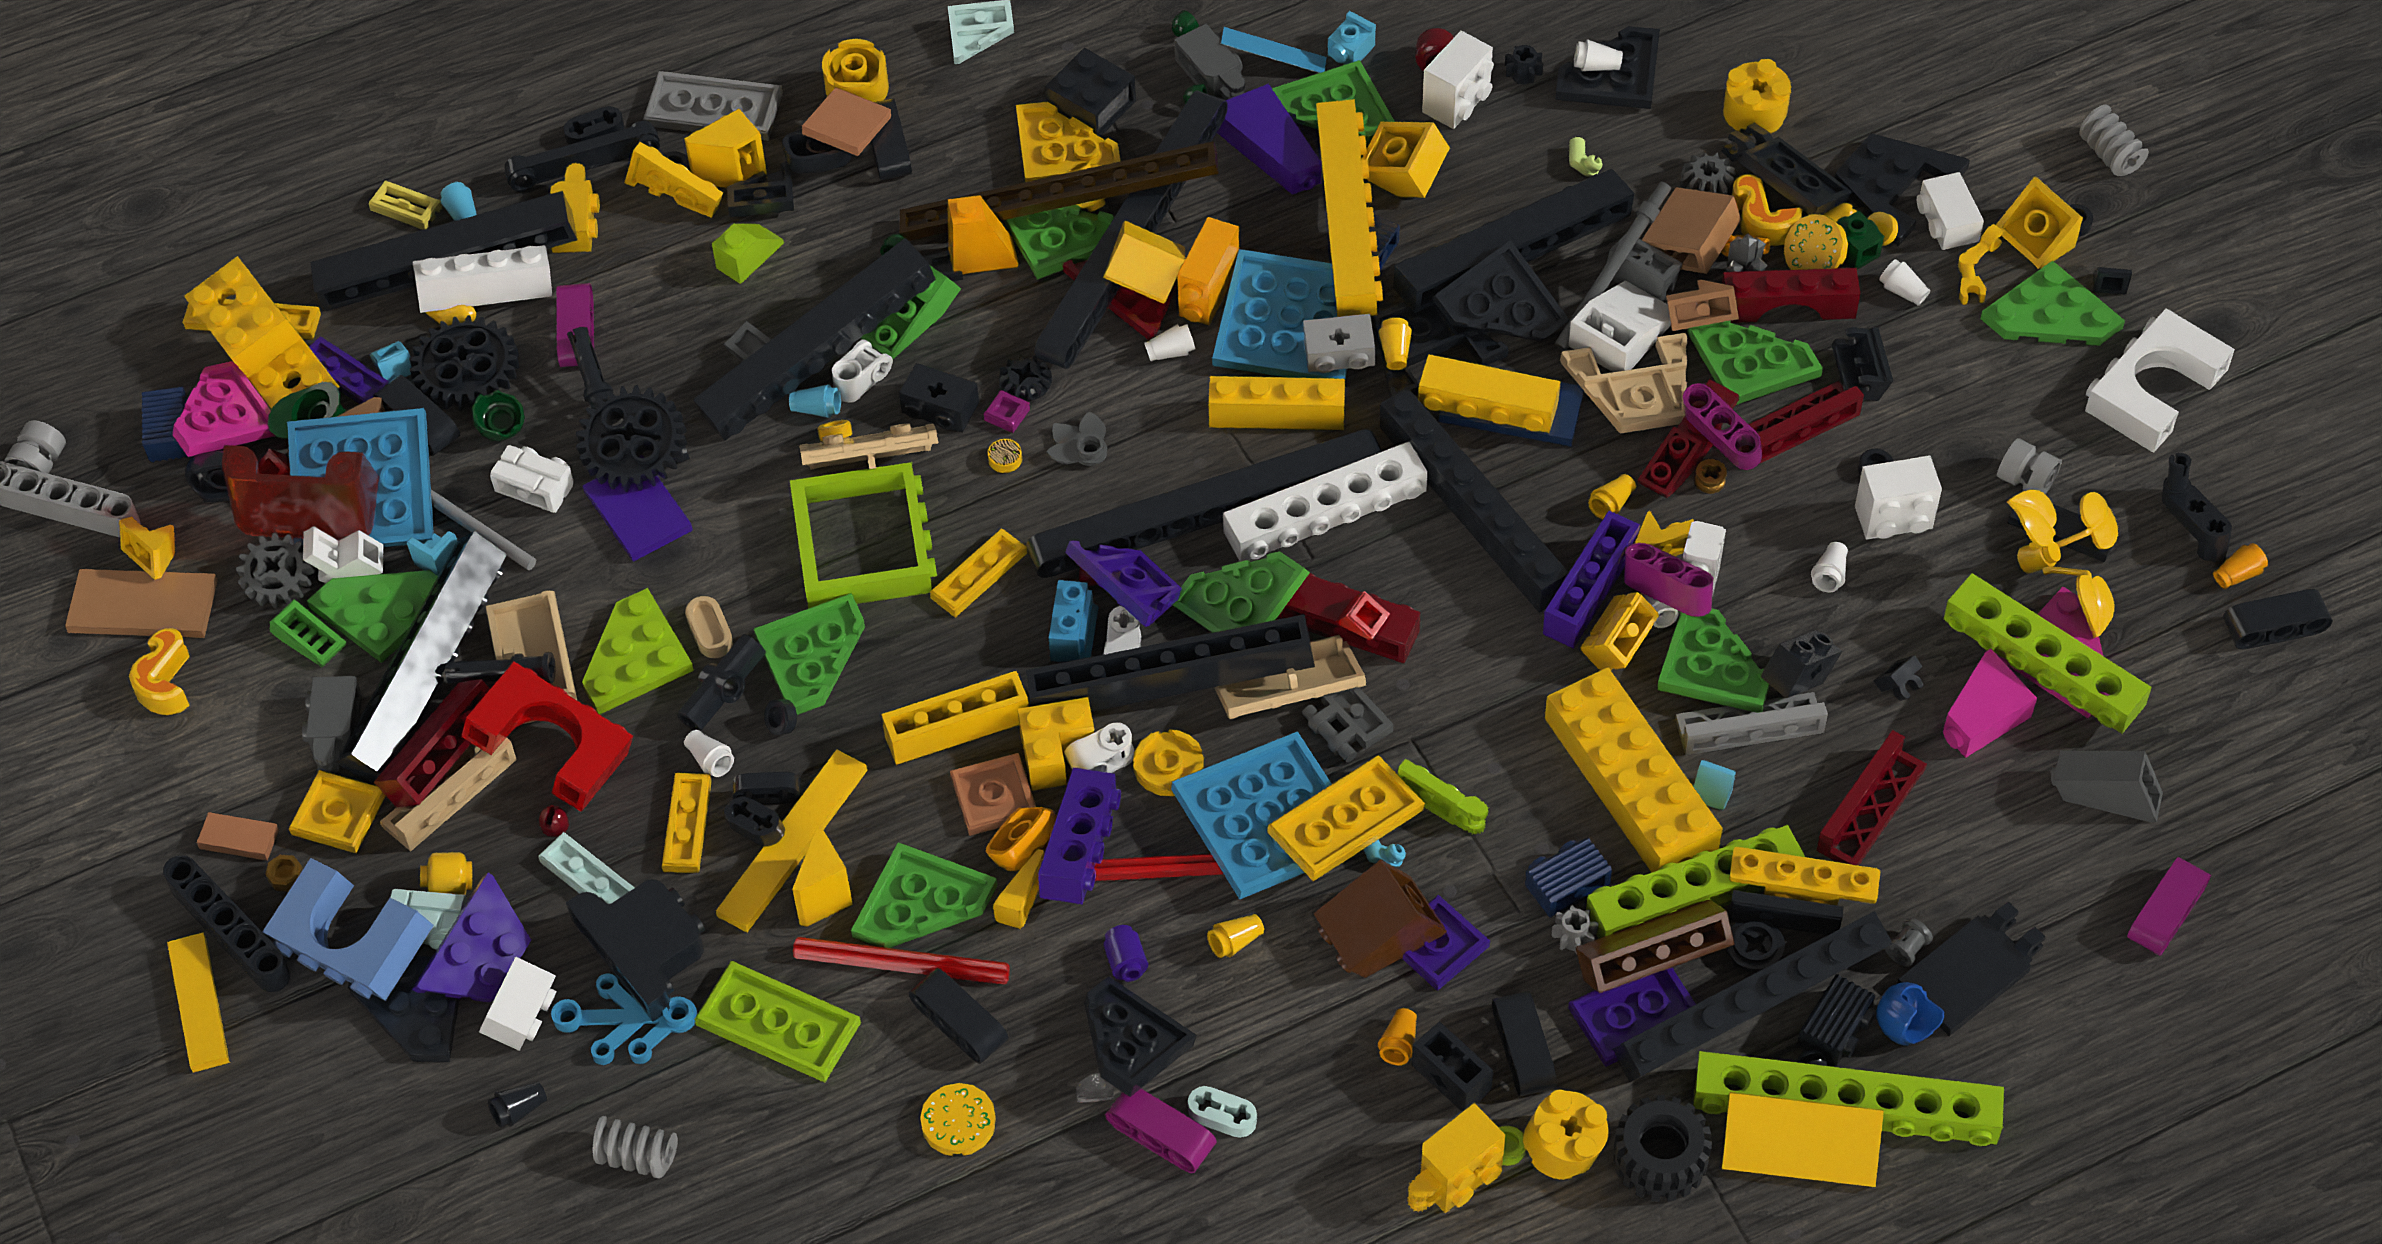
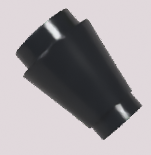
M536 1081L532 1084L529 1083L495 1092L494 1098L488 1100V1108L499 1127L505 1125L511 1127L542 1103L546 1102L547 1096L540 1082Z

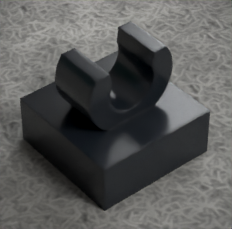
M1913 655L1897 660L1873 681L1881 692L1893 689L1895 697L1903 701L1911 697L1906 691V682L1913 691L1923 687L1922 680L1915 675L1923 666L1916 656Z

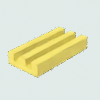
M388 181L383 182L368 203L371 211L422 230L429 227L428 221H433L436 217L435 212H440L442 209L440 200ZM387 193V194L396 196V197H398L399 199H395V198L390 197V196H387V195H385V194ZM410 202L426 207L427 209H423L415 205L410 204Z

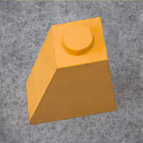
M980 195L948 199V251L950 252L953 271H962V274L1018 267V259L1012 236Z

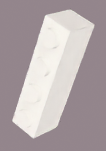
M545 245L413 261L420 313L446 310L457 305L479 306L552 296L550 268Z

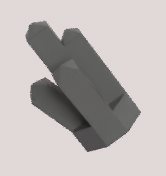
M1748 233L1743 238L1737 236L1730 243L1726 272L1764 271L1768 265L1761 258L1766 243L1757 237L1753 238Z

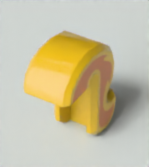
M1744 174L1734 181L1732 196L1735 198L1738 211L1742 210L1741 232L1744 235L1748 233L1750 236L1769 238L1770 246L1785 244V238L1790 228L1802 218V209L1800 207L1780 209L1770 213L1761 178L1752 174Z
M164 628L155 632L148 639V646L151 652L141 656L132 665L129 678L139 703L154 713L172 715L181 713L190 706L184 691L170 683L171 679L190 656L187 647L184 645L181 633L173 628Z

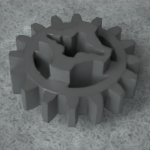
M273 533L271 541H266L263 536H259L260 545L255 546L249 543L247 546L250 554H240L239 556L245 565L236 567L237 573L242 577L238 580V583L242 589H246L245 593L250 600L256 598L260 606H264L270 600L273 608H278L279 600H284L289 605L292 602L291 596L294 594L302 598L304 595L300 588L302 586L310 587L312 584L306 575L314 574L312 565L303 560L302 542L298 541L294 544L293 538L288 534L281 541L278 534ZM297 568L295 576L293 577V571Z

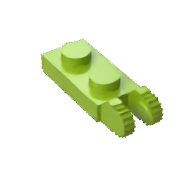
M1407 759L1400 764L1397 775L1425 803L1424 807L1450 824H1455L1464 831L1467 830L1472 835L1481 834L1486 826V820L1484 819L1488 816L1489 808L1484 801L1481 802V799L1476 796L1465 797L1455 786L1446 784L1430 774L1426 768L1415 765Z

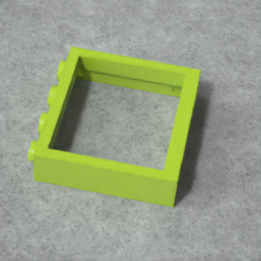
M912 462L790 480L808 609L852 593L856 604L930 593L932 590L930 577L937 576L935 559H927L926 551L933 550L930 530H923L922 523L928 522L925 502L918 503L917 496L923 495L921 475L914 476ZM905 489L918 566L819 581L808 504Z

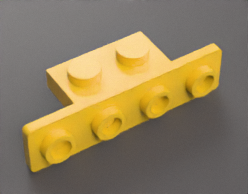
M1734 847L1729 879L1732 882L1765 887L1764 895L1838 906L1839 899L1875 904L1878 898L1880 870L1865 866Z

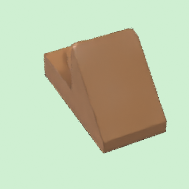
M1697 280L1699 290L1666 296L1672 331L1739 319L1734 287L1730 285Z

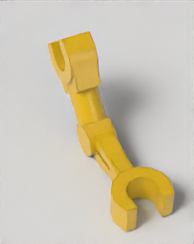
M1995 224L1987 228L1977 245L1968 249L1959 257L1958 268L1962 273L1959 300L1962 305L1968 303V293H1976L1979 296V302H1985L1986 287L1980 277L1975 275L1974 265L1979 262L1980 258L1988 250L1993 252L2002 244V240L1999 237L2004 231Z

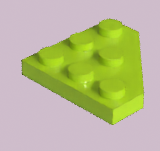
M648 588L616 602L583 678V688L599 715L694 671L691 660Z

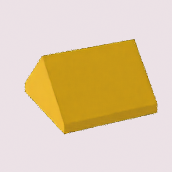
M2034 177L1996 226L2004 231L2001 235L2038 269H2041L2051 261L2057 260L2075 248L2083 217L2040 179Z
M1124 221L1103 278L1164 304L1185 261V246Z
M820 828L815 829L792 888L799 924L805 927L853 905L846 867L826 833Z

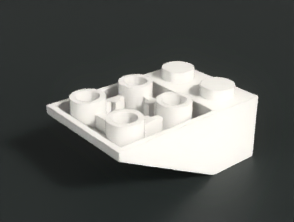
M1625 280L1590 300L1575 316L1570 325L1569 347L1574 350L1591 347L1596 363L1612 372L1631 370L1656 343L1657 337H1661L1671 326L1668 304Z

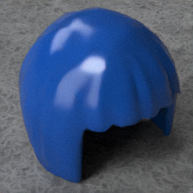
M1903 982L1891 985L1884 992L1877 1005L1876 1018L1883 1033L1890 1040L1904 1046L1921 1042L1933 1034L1942 1024L1945 1012L1927 998V993L1923 990L1922 986Z

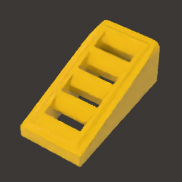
M1037 849L994 902V917L997 922L1019 929L1024 927L1039 892L1038 872L1045 854L1043 850Z

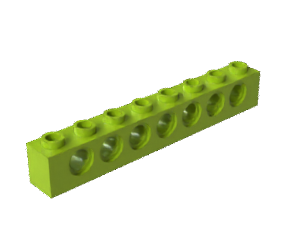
M1699 1051L1693 1106L1695 1109H1701L1709 1114L1727 1113L1729 1092L1882 1109L1884 1111L1882 1131L1892 1132L1901 1137L1920 1135L1931 1137L1936 1141H1950L1954 1139L1969 1141L1977 1146H1987L1990 1144L1997 1145L2003 1128L2004 1087ZM1726 1085H1737L1742 1090L1732 1091ZM1773 1089L1779 1095H1769L1764 1090ZM1809 1093L1816 1096L1817 1099L1809 1100L1804 1098L1802 1094ZM1849 1098L1855 1104H1845L1840 1099ZM1885 1102L1890 1104L1893 1108L1885 1109L1882 1108L1878 1103ZM1917 1107H1925L1932 1113H1922L1917 1110ZM1955 1112H1965L1969 1115V1118H1961Z

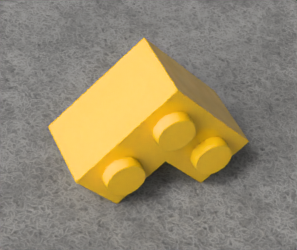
M1088 697L1018 709L1020 734L1031 791L1067 785L1063 757L1064 751L1074 741L1094 733Z

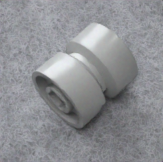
M36 420L28 421L17 438L18 443L12 446L4 462L49 474L53 467V462L58 459L65 447L66 440L54 427Z
M2017 438L2006 452L1999 466L1997 477L2013 486L2021 483L2023 491L2039 490L2046 494L2060 470L2062 460L2045 451L2038 454L2036 453V446Z

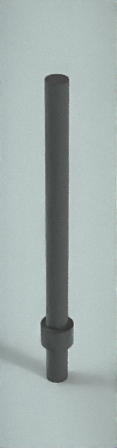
M1660 181L1648 201H1643L1637 210V218L1554 343L1560 350L1566 351L1569 346L1571 321L1590 300L1605 291L1647 225L1653 223L1660 213L1658 208L1671 190V187L1665 182Z

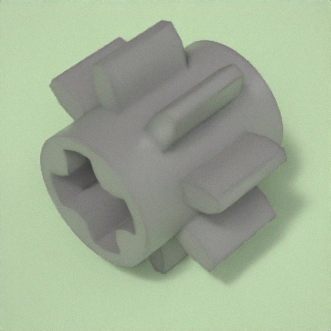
M1572 905L1570 910L1564 914L1556 913L1555 923L1557 925L1552 926L1551 935L1554 938H1560V950L1566 948L1575 951L1577 954L1575 947L1594 941L1593 935L1597 933L1598 922H1590V910L1575 909Z

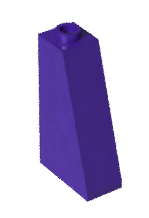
M1269 84L1226 100L1228 103L1227 114L1217 134L1292 195L1321 184V161Z

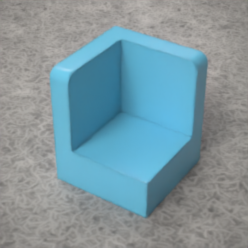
M450 531L442 538L434 533L433 539L427 540L424 544L411 537L407 541V545L414 565L424 571L430 570L438 576L457 543V538Z

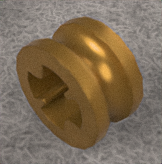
M1707 459L1700 462L1696 468L1695 476L1697 488L1708 494L1720 492L1726 482V467L1715 459Z

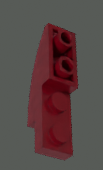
M1710 379L1706 383L1732 409L1739 401V394ZM1696 401L1692 404V406L1695 408H1701L1705 406L1707 403L1704 401ZM1684 416L1678 427L1673 426L1638 478V483L1668 498L1690 476L1713 444ZM1719 423L1714 428L1721 430L1723 423Z

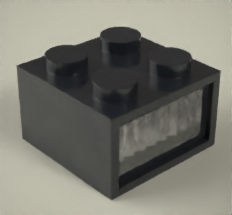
M1084 47L1045 86L1046 102L1056 106L1058 112L1071 119L1074 117L1093 128V133L1101 137L1136 102L1135 76Z

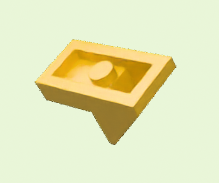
M1649 510L1635 543H1646L1673 556H1678L1684 552L1690 526L1694 520L1672 523L1661 530Z
M132 516L119 520L121 550L154 580L161 578L175 554L174 526L168 525L149 531Z

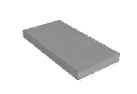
M659 71L643 120L649 121L657 128L695 132L719 120L722 116L740 109L759 130L761 140L769 141L783 94L782 85Z

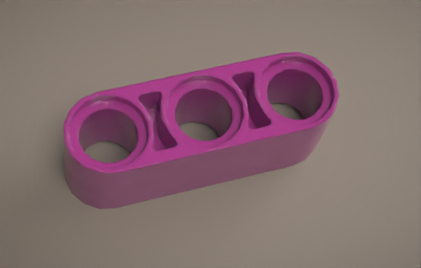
M591 283L557 286V356L560 367L578 366L567 337L569 331L573 332V329L578 327H587L594 348V300Z
M1697 383L1687 387L1683 393L1684 412L1687 420L1739 469L1750 470L1758 466L1762 459L1761 441L1758 433L1707 385ZM1696 401L1707 403L1701 408L1691 406ZM1719 423H1727L1730 425V427L1726 430H1717L1716 428H1714ZM1745 445H1749L1754 448L1752 451L1747 453L1738 451L1740 447Z
M1635 543L1626 548L1624 582L1626 585L1686 615L1700 617L1709 614L1712 608L1714 580L1710 573L1646 543Z
M2177 857L2137 916L2127 938L2161 956L2204 892L2211 874Z
M1140 1089L1131 1097L1121 1092L1105 1114L1108 1122L1118 1131L1188 1173L1196 1172L1217 1143L1216 1138L1208 1129L1143 1089Z

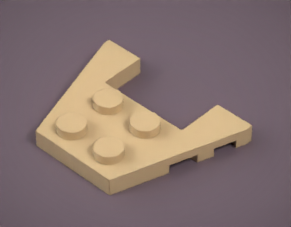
M1686 333L1657 337L1655 347L1663 365L1607 374L1600 373L1591 347L1562 351L1561 364L1620 434L1678 425L1685 416L1683 393L1687 388Z

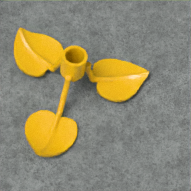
M2027 490L2016 494L2007 503L2017 513L2024 530L2032 541L2029 545L2023 546L2018 550L2017 557L2021 569L2027 574L2042 570L2044 575L2055 573L2078 576L2076 578V591L2093 638L2099 637L2109 625L2114 614V600L2108 585L2102 577H2092L2088 570L2053 566L2061 558V547L2087 537L2090 534L2098 549L2105 550L2111 548L2118 537V526L2114 514L2100 494L2096 492L2087 493L2080 501V515L2087 529L2055 543L2053 538L2056 532L2053 526L2056 523L2057 517L2053 504L2047 495L2039 490Z

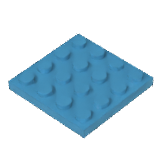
M1239 249L1212 357V366L1287 378L1345 379L1347 369H1337L1327 373L1308 372L1304 345V320L1337 317L1332 263Z
M424 408L287 422L294 544L298 541H301L303 544L304 531L313 526L338 541L360 530L382 543L383 547L407 545V541L411 537L421 543L433 539L427 420Z
M1297 731L1172 781L1171 790L1239 899H1243L1305 873L1268 834V825L1329 787L1332 783Z

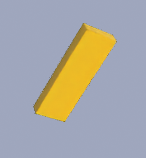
M1001 528L930 591V598L956 618L1027 554L1026 546Z
M675 773L662 859L663 872L699 873L712 783L710 774Z

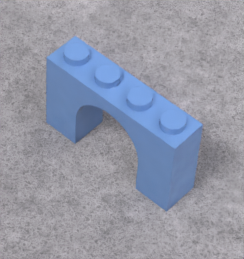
M310 858L262 932L274 941L273 944L280 950L282 955L290 958L292 953L299 956L297 961L316 972L318 967L325 969L323 974L332 981L343 985L346 980L352 983L350 988L359 995L369 999L373 994L386 1001L434 925L418 911L389 898L371 928L359 941L346 948L329 949L327 939L329 926L354 885L338 871Z

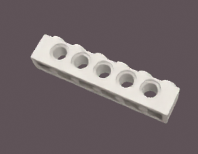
M1406 442L1224 512V534L1240 562L1259 559L1268 552L1281 547H1290L1312 535H1321L1343 523H1352L1369 513L1383 511L1395 503L1418 497L1426 492L1427 470L1410 442Z

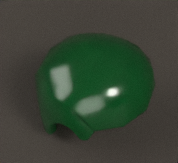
M499 390L484 396L480 394L471 408L475 428L483 437L491 441H505L514 437L520 432L525 421L523 405L515 396Z

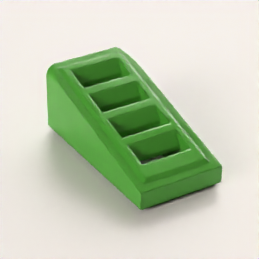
M295 599L270 621V632L320 667L325 666L346 646L344 639ZM296 620L300 622L293 630L288 628ZM306 627L310 629L302 638L298 636ZM316 634L321 636L312 646L308 644ZM327 641L333 644L322 655L317 651Z

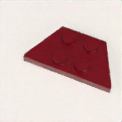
M1072 260L1066 261L1062 264L1063 272L1075 281L1087 260L1073 264ZM1175 280L1164 304L1121 286L1108 308L1150 341L1158 333L1177 288V280Z

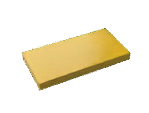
M1378 755L1270 823L1267 832L1308 877L1315 881L1422 812L1425 803Z
M1729 1092L1721 1168L1876 1187L1884 1111L1874 1108Z

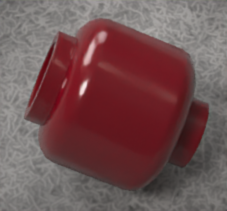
M1430 28L1418 37L1415 58L1417 65L1422 71L1454 38L1452 33L1441 28Z

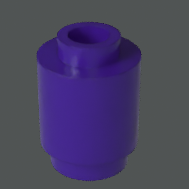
M1118 925L1106 932L1103 946L1113 976L1126 982L1139 979L1147 970L1148 962L1138 933L1133 931L1132 927L1128 925Z

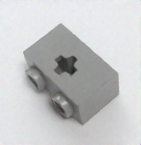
M1370 314L1303 321L1308 372L1327 373L1337 369H1363L1367 366H1375V344Z

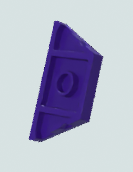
M1069 541L1065 553L1144 627L1150 626L1179 599L1182 588L1141 550L1118 549L1113 546L1099 544L1096 552L1084 550L1079 541Z
M488 872L483 875L412 990L417 993L445 994L446 997L453 998L470 997L474 1001L489 1003L494 1001L515 957L521 958L531 939L492 874Z

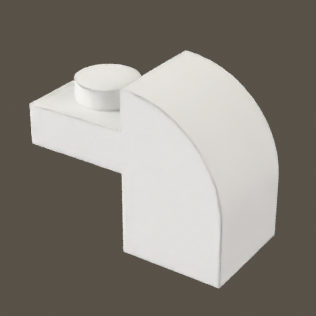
M313 526L304 531L303 560L318 568V580L324 583L329 582L332 578L378 575L383 573V544L360 530L338 541Z

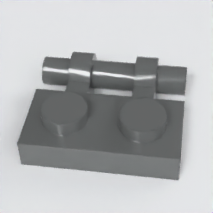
M1357 687L1322 696L1321 703L1325 708L1321 711H1318L1312 704L1302 711V715L1309 721L1308 727L1315 734H1321L1328 742L1330 751L1336 756L1340 755L1347 763L1357 756V752L1350 744L1357 740L1366 750L1393 732V723ZM1336 719L1345 727L1340 733L1330 724Z

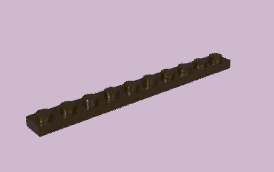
M1214 141L951 199L980 195L999 221L1219 174L1217 149ZM948 199L900 209V235L908 241L948 232Z

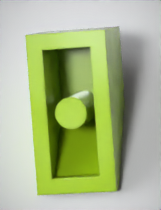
M734 223L712 243L716 269L741 284L780 248L784 241L760 224Z

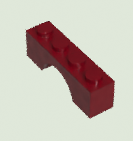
M1857 268L1723 272L1722 284L1734 287L1739 319L1731 320L1730 323L1757 322L1767 311L1779 306L1792 304L1813 308L1820 314L1823 320L1856 319L1860 299Z

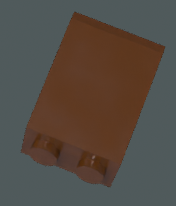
M1381 859L1314 913V916L1321 925L1317 928L1318 932L1328 944H1333L1339 954L1336 955V959L1347 973L1354 972L1364 978L1403 958L1405 952L1409 950L1414 952L1423 947L1425 942L1431 943L1447 932L1412 877Z

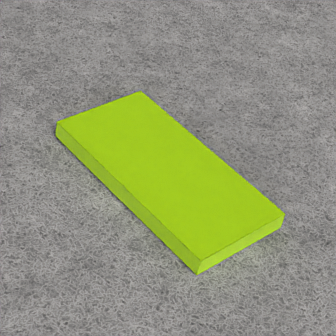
M730 961L694 1019L696 1026L824 1083L861 1024L860 1017L734 961Z

